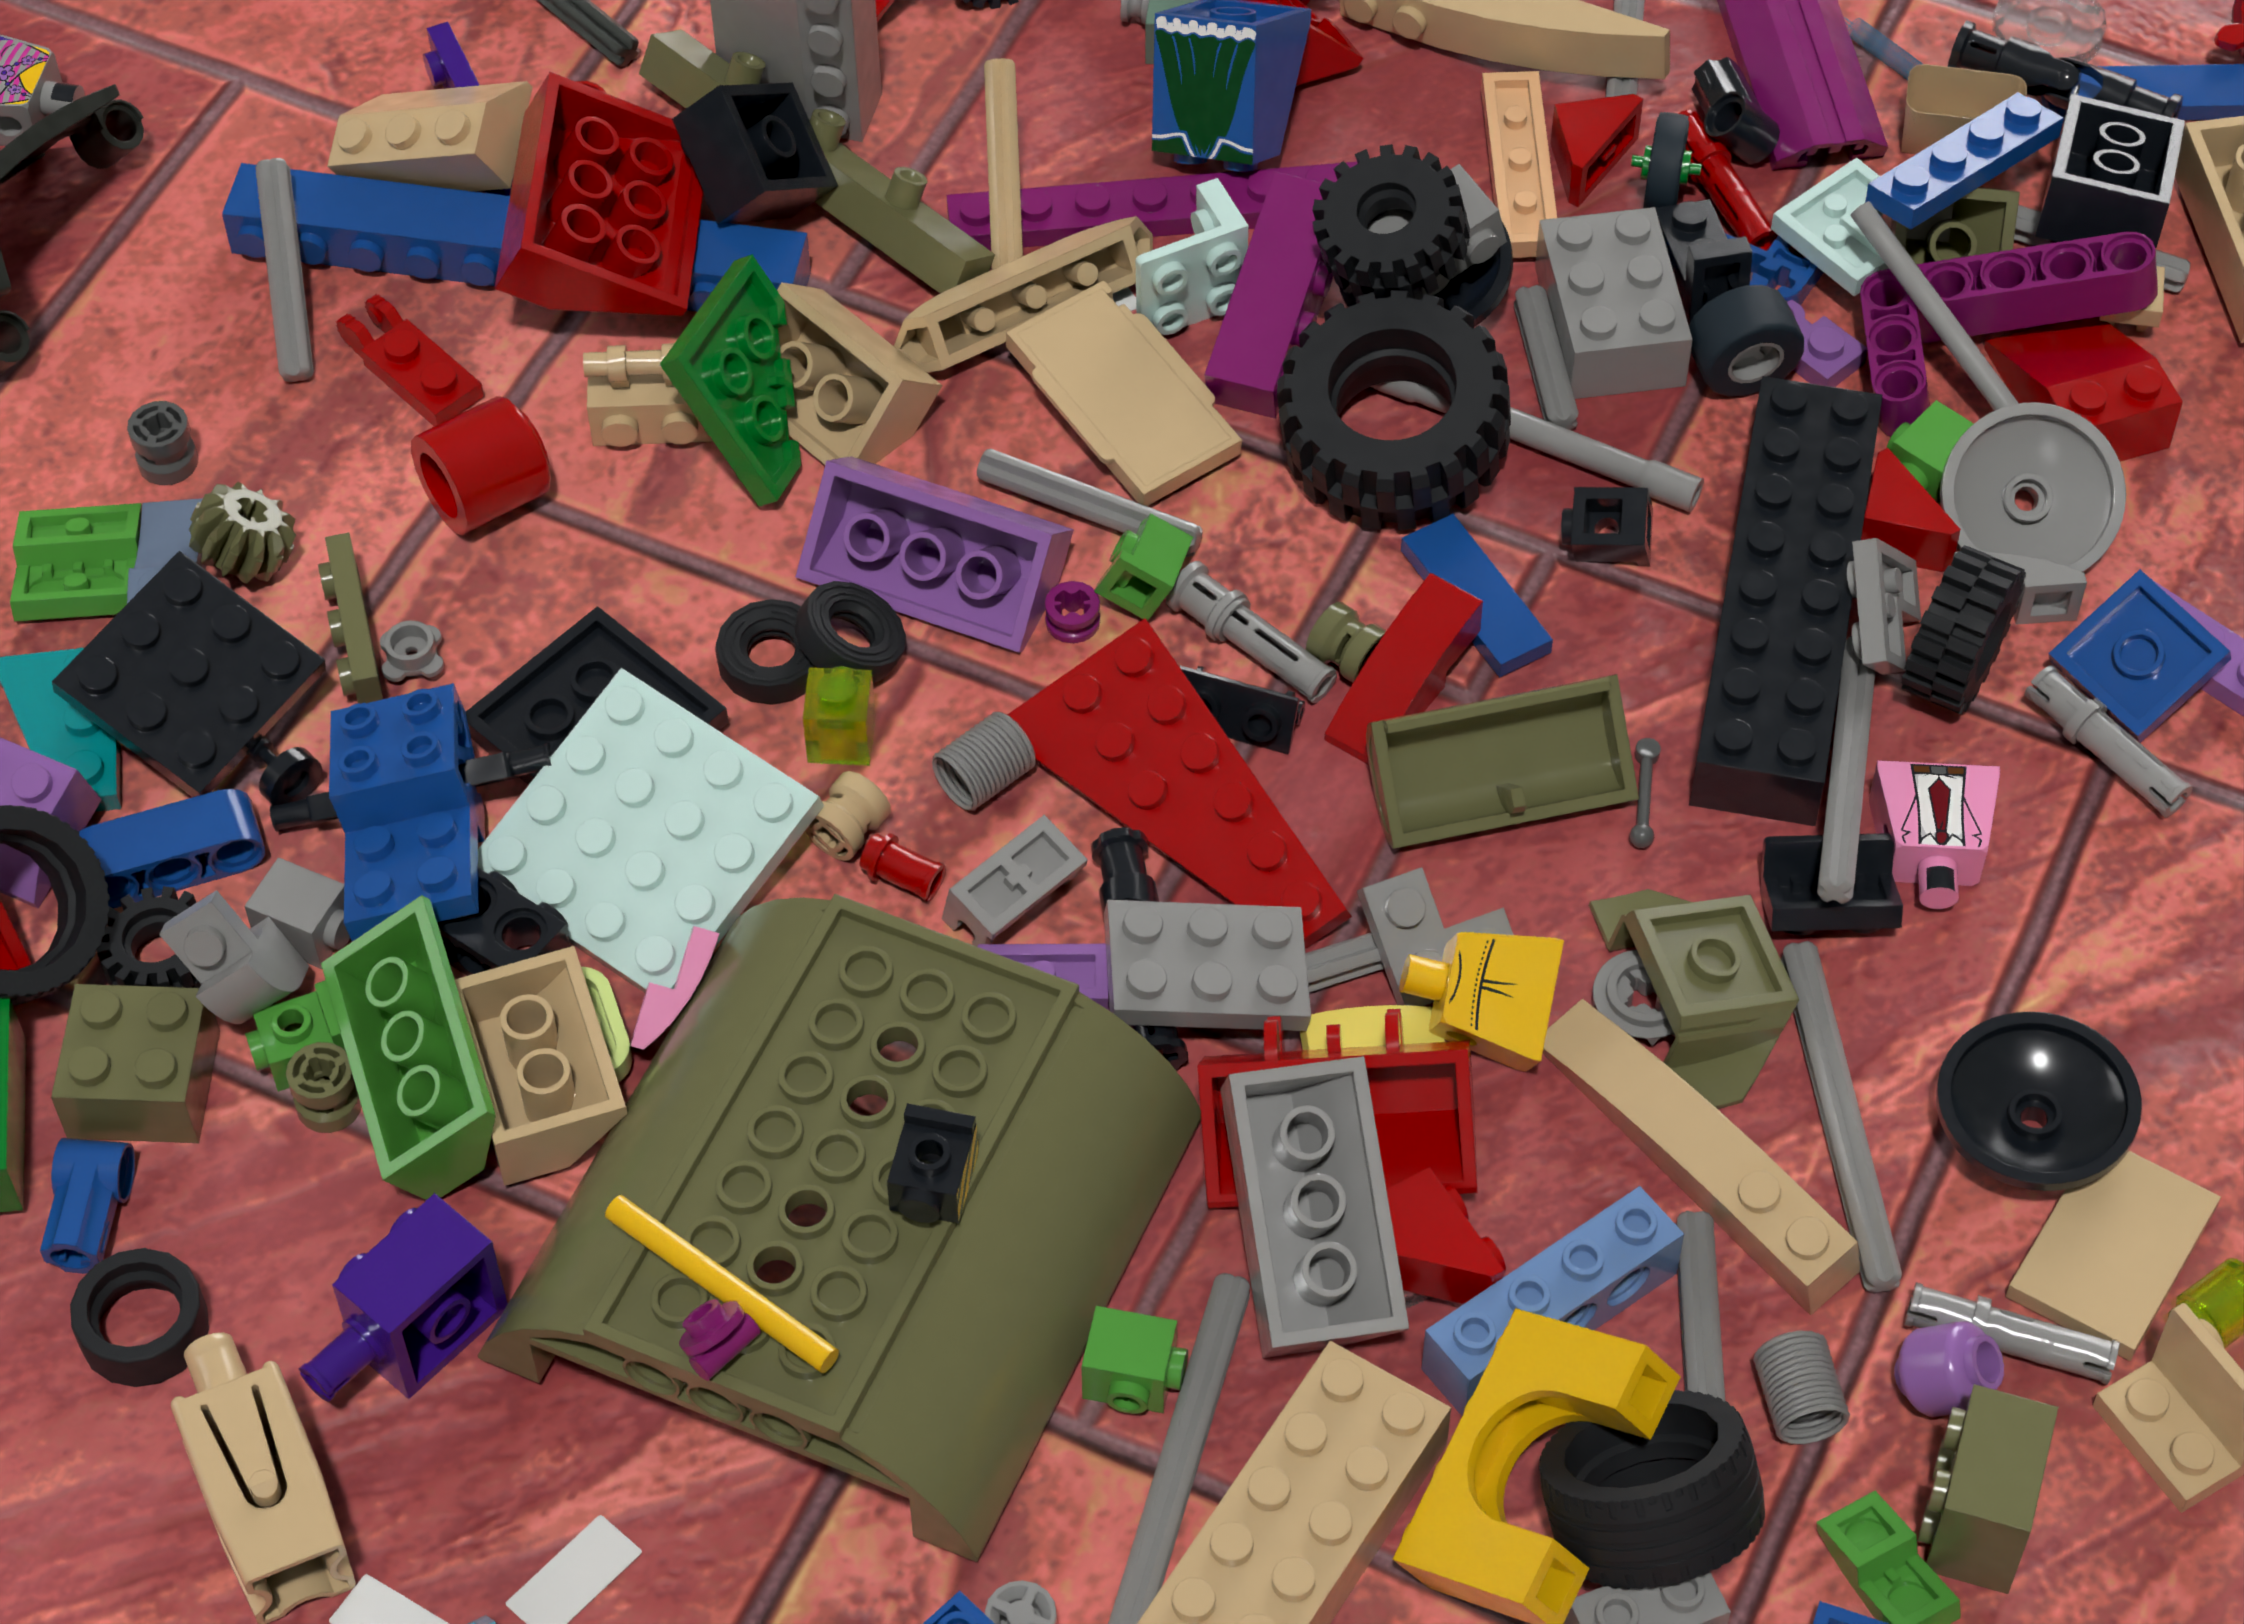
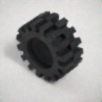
M163 886L162 896L155 897L152 887L140 889L143 900L135 903L130 894L120 899L123 912L120 913L110 907L108 926H105V935L100 947L97 949V954L109 985L200 988V982L176 954L159 962H142L135 958V954L141 946L150 940L161 937L159 934L167 921L196 903L193 894L184 891L178 900L174 887Z

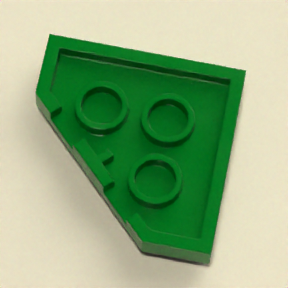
M753 254L734 260L659 365L697 417L705 432L711 437L732 467L738 479L760 507L778 501L800 468L801 459L799 442L789 440L786 409L795 407L791 360L781 358L778 328L787 325L785 301Z

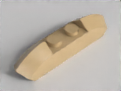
M1137 216L1098 225L1058 240L959 284L928 300L904 319L894 347L926 373L949 368L1006 342V332L1103 280L1113 290V293L1135 284V260L1137 256L1153 250L1152 233Z

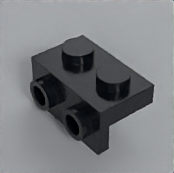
M1859 834L1853 897L1843 904L1836 900L1825 902L1817 893L1823 835L1769 836L1763 840L1760 894L1771 931H1784L1793 935H1808L1816 930L1848 929L1856 933L1867 934L1877 932L1883 928H1902L1903 903L1892 875L1894 842L1890 834Z

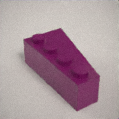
M1274 171L1204 374L1205 384L1215 396V404L1274 419L1277 418L1279 413L1277 400L1278 379L1284 375L1282 363L1290 348L1293 346L1300 347L1299 334L1309 323L1317 322V316L1330 290L1333 273L1329 274L1325 266L1312 221H1316L1312 211L1314 199L1323 200L1319 190L1322 182Z

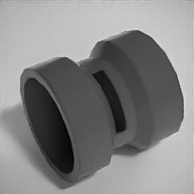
M154 401L142 405L134 411L128 420L127 431L131 444L136 451L135 458L142 477L150 483L157 485H173L184 481L192 475L198 464V454L190 436L191 429L184 410L171 402Z

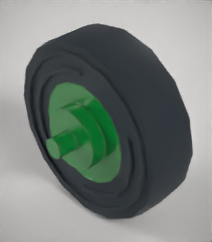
M1660 112L1656 121L1653 144L1646 145L1644 156L1632 155L1631 166L1642 168L1641 180H1647L1643 208L1677 204L1680 185L1687 186L1689 174L1700 176L1702 164L1691 163L1692 151L1686 150L1689 116Z

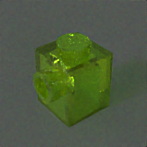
M844 666L809 668L803 711L807 763L870 766L876 717L872 670H854Z

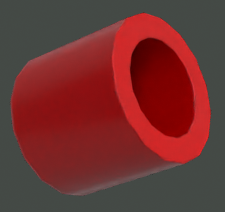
M496 396L414 436L411 440V455L422 487L439 516L457 534L464 535L543 496L550 489L549 459L543 441L528 416L507 398Z

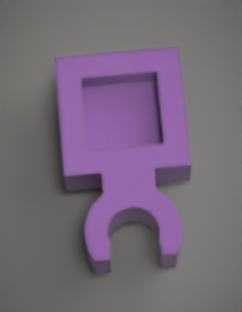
M1793 300L1787 301L1804 336V353L1797 367L1793 369L1794 372L1811 384L1836 387L1865 364L1867 347L1825 316L1811 324L1805 319V311L1800 304Z

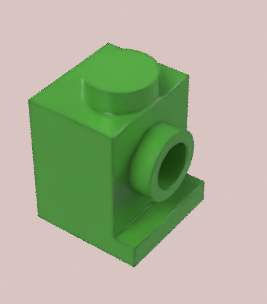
M1150 513L1140 523L1136 533L1128 529L1123 533L1109 561L1112 564L1097 583L1094 592L1140 618H1146L1148 621L1174 587L1193 536Z
M326 980L314 984L315 992L271 1005L253 1014L257 1030L245 1033L257 1071L270 1067L278 1092L289 1088L286 1077L288 1062L294 1053L304 1046L317 1042H327L340 1046L345 1050Z

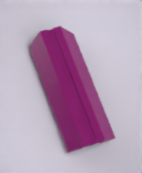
M1717 0L1737 64L1763 112L1779 126V140L1774 150L1767 156L1772 170L1806 166L1808 162L1807 156L1815 155L1818 148L1827 147L1828 153L1840 152L1843 145H1845L1850 161L1856 157L1860 160L1884 156L1888 145L1838 0Z

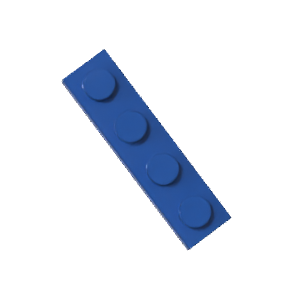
M2017 92L1868 183L1865 203L1870 201L1876 210L1905 227L1913 229L2059 138L2064 117L2042 106L2037 100Z

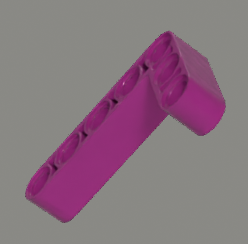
M2137 232L2114 233L1916 264L1969 336L2137 311L2150 305L2158 295L2156 248L2150 238ZM1884 269L1874 272L1865 279L1861 285L1860 296L1873 393L1883 395L1878 424L1880 429L1887 436L1891 437L1904 422L1912 424L1930 407L1922 343L1942 340L1890 269Z

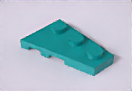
M84 648L0 657V684L29 750L77 769L102 799L95 812L121 809V744L53 691L52 681Z

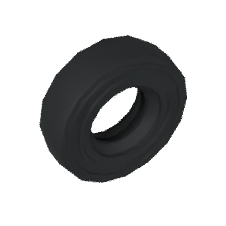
M832 581L818 586L804 601L796 616L794 631L800 649L818 669L829 677L847 684L869 685L883 680L903 655L906 634L900 617L888 602L872 590L855 583ZM831 619L845 620L862 630L869 639L870 647H858L848 643L833 629L830 623Z
M774 599L749 603L733 612L720 627L715 646L720 676L733 693L751 702L777 704L793 701L811 691L823 676V671L814 666L800 649L794 631L796 616L801 606L790 601ZM771 636L783 637L789 640L795 647L793 657L785 664L779 666H759L748 657L749 648L761 638Z

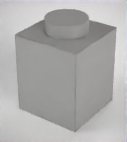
M279 857L244 906L251 928L267 917H270L308 964L322 969L321 962L329 958L335 949H342L350 939L344 925V884Z

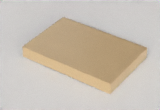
M2128 1151L2121 1162L2104 1176L2088 1184L2064 1191L2011 1281L2006 1297L2065 1328L2109 1341H2119L2118 1355L2131 1361L2216 1211L2221 1196Z

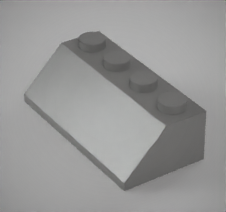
M1365 1057L1229 1074L1220 1091L1262 1357L1268 1358L1324 1350L1329 1341L1343 1346L1408 1330V1316Z

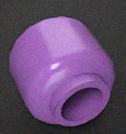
M1969 1321L1953 1322L1912 1331L1903 1341L1899 1358L1896 1361L1894 1370L1895 1380L1899 1390L1907 1397L1916 1410L1928 1417L1950 1415L1952 1406L1966 1410L1974 1384L1996 1390L2001 1385L2004 1377V1362L1998 1344L1992 1337L1986 1335L1981 1328Z

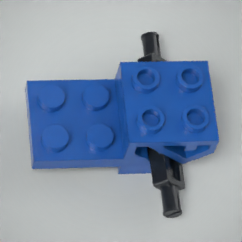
M454 683L431 689H419L409 694L374 702L358 703L347 708L331 711L329 792L308 796L306 799L281 805H271L270 817L276 832L314 822L321 823L339 819L345 832L344 925L351 941L356 940L421 895L430 899L437 922L479 913L478 843L485 841L484 805L481 793H477L476 787L538 772L543 766H551L550 757L553 755L550 744L545 743L544 745L475 758L465 709Z

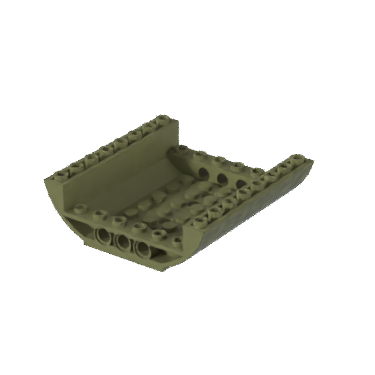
M834 894L831 900L804 897L775 899L753 906L737 917L727 932L695 991L681 1010L626 1103L627 1115L610 1130L481 1348L478 1358L540 1383L555 1355H558L909 1498L914 1537L977 1562L1086 1348L1095 1307L1107 1306L1201 1120L1200 1107L1190 1088L1171 1063L1142 1035L1118 1016L1079 992V985L837 894ZM895 1041L908 1042L917 1049L909 1059L899 1062L887 1060L880 1054L884 1046ZM869 1094L879 1096L887 1102L882 1111L870 1116L859 1115L850 1109V1105L855 1099ZM907 1103L976 1116L979 1153L959 1224L941 1220L922 1223L911 1220L900 1212L889 1210L887 1180L904 1125V1112ZM623 1195L839 1350V1355L833 1366L827 1372L821 1373L761 1330V1333L709 1381L701 1378L690 1365V1358L679 1346V1341L686 1331L682 1324L686 1317L703 1303L713 1299H717L720 1304H723V1302L606 1219L605 1212L611 1201L617 1196ZM804 1204L817 1205L826 1212V1215L819 1223L808 1227L795 1225L788 1219L792 1210ZM773 1260L786 1261L795 1268L791 1277L780 1283L764 1282L756 1274L762 1265Z

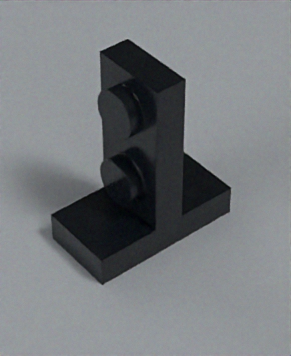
M1710 199L1655 207L1676 283L1684 299L1683 307L1687 322L1690 325L1694 315L1707 302L1726 291L1750 285L1753 251L1746 236L1727 239Z

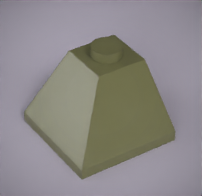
M1978 187L1913 229H1909L1892 219L1891 231L1916 264L2012 250L2020 192Z

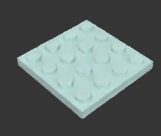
M621 668L550 757L551 766H543L479 847L478 868L486 873L496 871L502 874L515 886L519 894L537 905L544 902L558 910L568 923L570 943L642 992H646L649 982L674 989L692 927L696 926L720 933L716 943L717 946L737 917L741 915L818 815L824 804L817 794Z

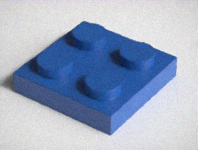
M2141 569L2048 653L2050 662L2090 699L2098 698L2107 706L2106 714L2139 743L2145 740L2231 660L2230 650Z

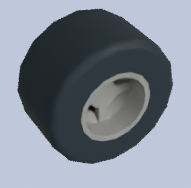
M1764 285L1741 286L1720 294L1707 302L1694 315L1689 325L1693 339L1691 354L1703 380L1713 392L1728 397L1748 396L1759 392L1762 376L1784 379L1797 367L1804 353V336L1787 301L1778 290Z

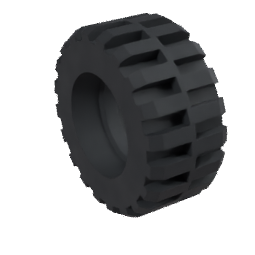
M1391 290V297L1375 299L1374 292L1356 296V304L1345 308L1342 303H1339L1325 311V322L1319 325L1315 321L1309 323L1299 334L1300 347L1293 346L1288 350L1282 363L1284 375L1278 379L1277 387L1283 449L1286 451L1288 466L1294 478L1303 481L1304 492L1316 504H1323L1328 500L1330 514L1344 521H1350L1352 515L1361 517L1362 527L1379 530L1382 529L1383 522L1397 523L1398 530L1415 529L1416 520L1429 517L1431 523H1434L1449 516L1450 507L1455 504L1464 509L1478 499V483L1484 487L1491 485L1500 471L1499 460L1506 457L1510 442L1509 426L1511 425L1507 367L1503 354L1496 351L1495 339L1489 331L1480 325L1474 328L1473 315L1461 307L1454 306L1451 311L1445 309L1444 299L1424 294L1422 300L1410 298L1409 291ZM1387 381H1409L1422 384L1439 393L1451 405L1445 416L1432 428L1419 435L1401 440H1380L1367 437L1351 429L1339 418L1342 409L1355 395L1370 386Z

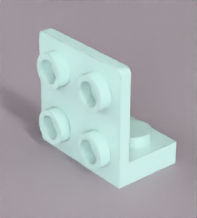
M1218 178L1196 185V211L1191 213V223L1195 235L1136 257V313L1144 314L1162 335L1174 334L1186 326L1214 316L1225 315L1248 249L1249 226Z

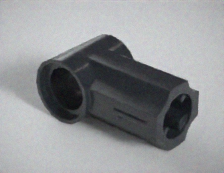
M1729 57L1721 60H1706L1694 71L1695 83L1692 87V91L1705 114V131L1717 142L1724 144L1728 151L1743 163L1754 164L1762 161L1774 150L1779 140L1780 130L1778 124L1763 112L1736 62Z

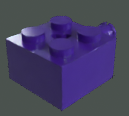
M435 1193L418 1208H411L405 1211L394 1222L390 1233L367 1254L361 1253L353 1257L344 1266L338 1279L332 1284L343 1318L342 1328L344 1331L308 1363L303 1364L299 1368L300 1375L320 1398L329 1402L340 1389L369 1364L406 1398L410 1399L496 1321L505 1310L508 1303L492 1241Z

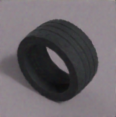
M2 805L0 806V844H6L30 856L48 876L58 902L57 932L49 950L32 965L18 970L0 969V999L10 998L12 1005L15 1006L41 998L61 989L88 965L96 954V950L100 947L106 932L105 926L108 925V913L110 912V906H108L110 897L107 890L108 883L105 882L104 878L106 875L100 866L101 863L94 855V850L89 847L88 842L79 835L80 833L77 830L71 828L68 823L59 820V817L45 811H38L37 808Z
M1674 1390L1651 1440L1600 1424L1577 1421L1566 1423L1564 1427L1558 1429L1557 1433L1550 1437L1551 1440L1545 1444V1449L1541 1452L1542 1456L1539 1459L1541 1490L1554 1539L1590 1568L1584 1580H1590L1594 1584L1599 1583L1602 1586H1611L1613 1588L1643 1589L1645 1587L1668 1586L1673 1583H1681L1688 1579L1697 1578V1576L1705 1575L1709 1571L1720 1568L1721 1565L1727 1564L1734 1557L1739 1556L1743 1550L1749 1547L1750 1543L1755 1541L1756 1535H1759L1761 1532L1760 1528L1764 1525L1763 1485L1751 1437L1740 1413L1736 1411L1735 1407L1730 1406L1727 1401L1724 1402L1721 1398H1715L1710 1394L1706 1395L1702 1392Z

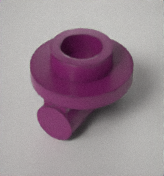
M713 1299L703 1303L686 1317L682 1324L686 1331L679 1341V1346L690 1358L689 1363L694 1371L701 1378L709 1381L761 1333V1330L757 1323L744 1312L737 1301L720 1304L717 1299Z

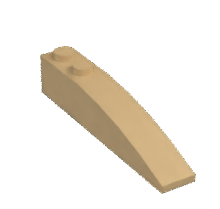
M1339 0L1341 16L1440 49L1488 61L1545 71L1602 77L1665 79L1670 73V29L1580 0Z
M1581 999L1547 1029L1543 1054L1703 1211L1708 1212L1714 1222L1810 1315L1860 1272L1858 1241L1714 1105L1618 1025Z

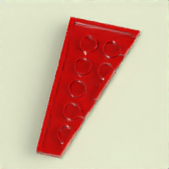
M1146 618L1007 714L1026 733L1033 746L1036 761L1056 777H1060L1086 796L1089 801L1125 827L1142 831L1147 837L1148 844L1162 854L1167 855L1186 869L1189 874L1204 885L1211 887L1232 904L1301 907L1305 949L1352 917Z

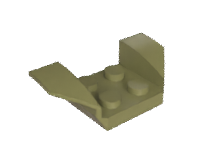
M1646 889L1617 897L1590 901L1589 907L1608 950L1614 951L1636 947L1676 1037L1663 1063L1717 1109L1742 1103L1799 1001L1798 995L1751 895L1690 902Z

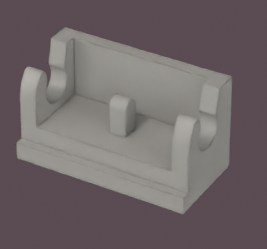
M1043 815L949 889L942 920L953 931L965 923L974 934L975 939L972 941V945L978 947V944H992L996 936L1059 886L1065 885L1075 878L1078 871L1086 866L1088 859Z

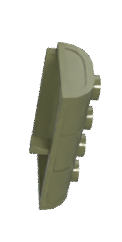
M1617 674L1370 722L1367 725L1366 747L1375 801L1384 835L1392 848L1639 799Z

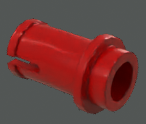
M878 833L874 834L867 842L859 863L860 868L868 871V879L877 882L883 878L929 902L936 895L946 873L945 864L935 862L898 844V836L892 833H888L885 837Z

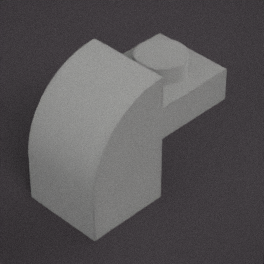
M217 890L167 921L159 934L200 982L201 986L196 994L197 999L217 1017L233 1024H241L254 1017L253 1014L275 1004L301 986L309 968V964L270 917L249 929Z

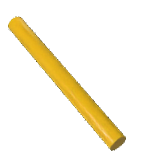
M619 1195L611 1201L605 1212V1218L723 1303L737 1301L744 1312L757 1323L762 1331L819 1372L825 1373L833 1366L839 1355V1350L623 1195Z

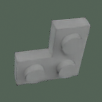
M1878 538L1852 542L1854 561H1850L1847 565V581L1850 592L1854 598H1857L1859 622H1855L1852 627V642L1855 653L1859 659H1862L1864 666L1882 675L1906 671L1904 669L1906 655L1903 623L1921 621L1916 560Z
M1422 867L1357 890L1397 1005L1425 1006L1434 1002L1432 999L1400 992L1401 974L1408 954L1442 962L1446 943L1457 933L1474 932L1514 935L1504 907L1444 929Z

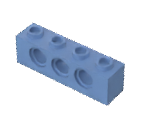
M1641 1186L1637 1187L1426 1329L1421 1370L1460 1415L1463 1416L1465 1406L1472 1397L1494 1353L1495 1345L1503 1334L1515 1308L1595 1330L1677 1274L1684 1233Z

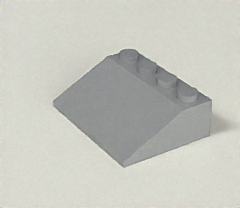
M710 0L715 49L718 56L729 64L735 52H747L758 56L766 64L760 84L793 82L809 120L815 109L833 111L841 115L846 121L841 138L863 142L882 96L875 0Z

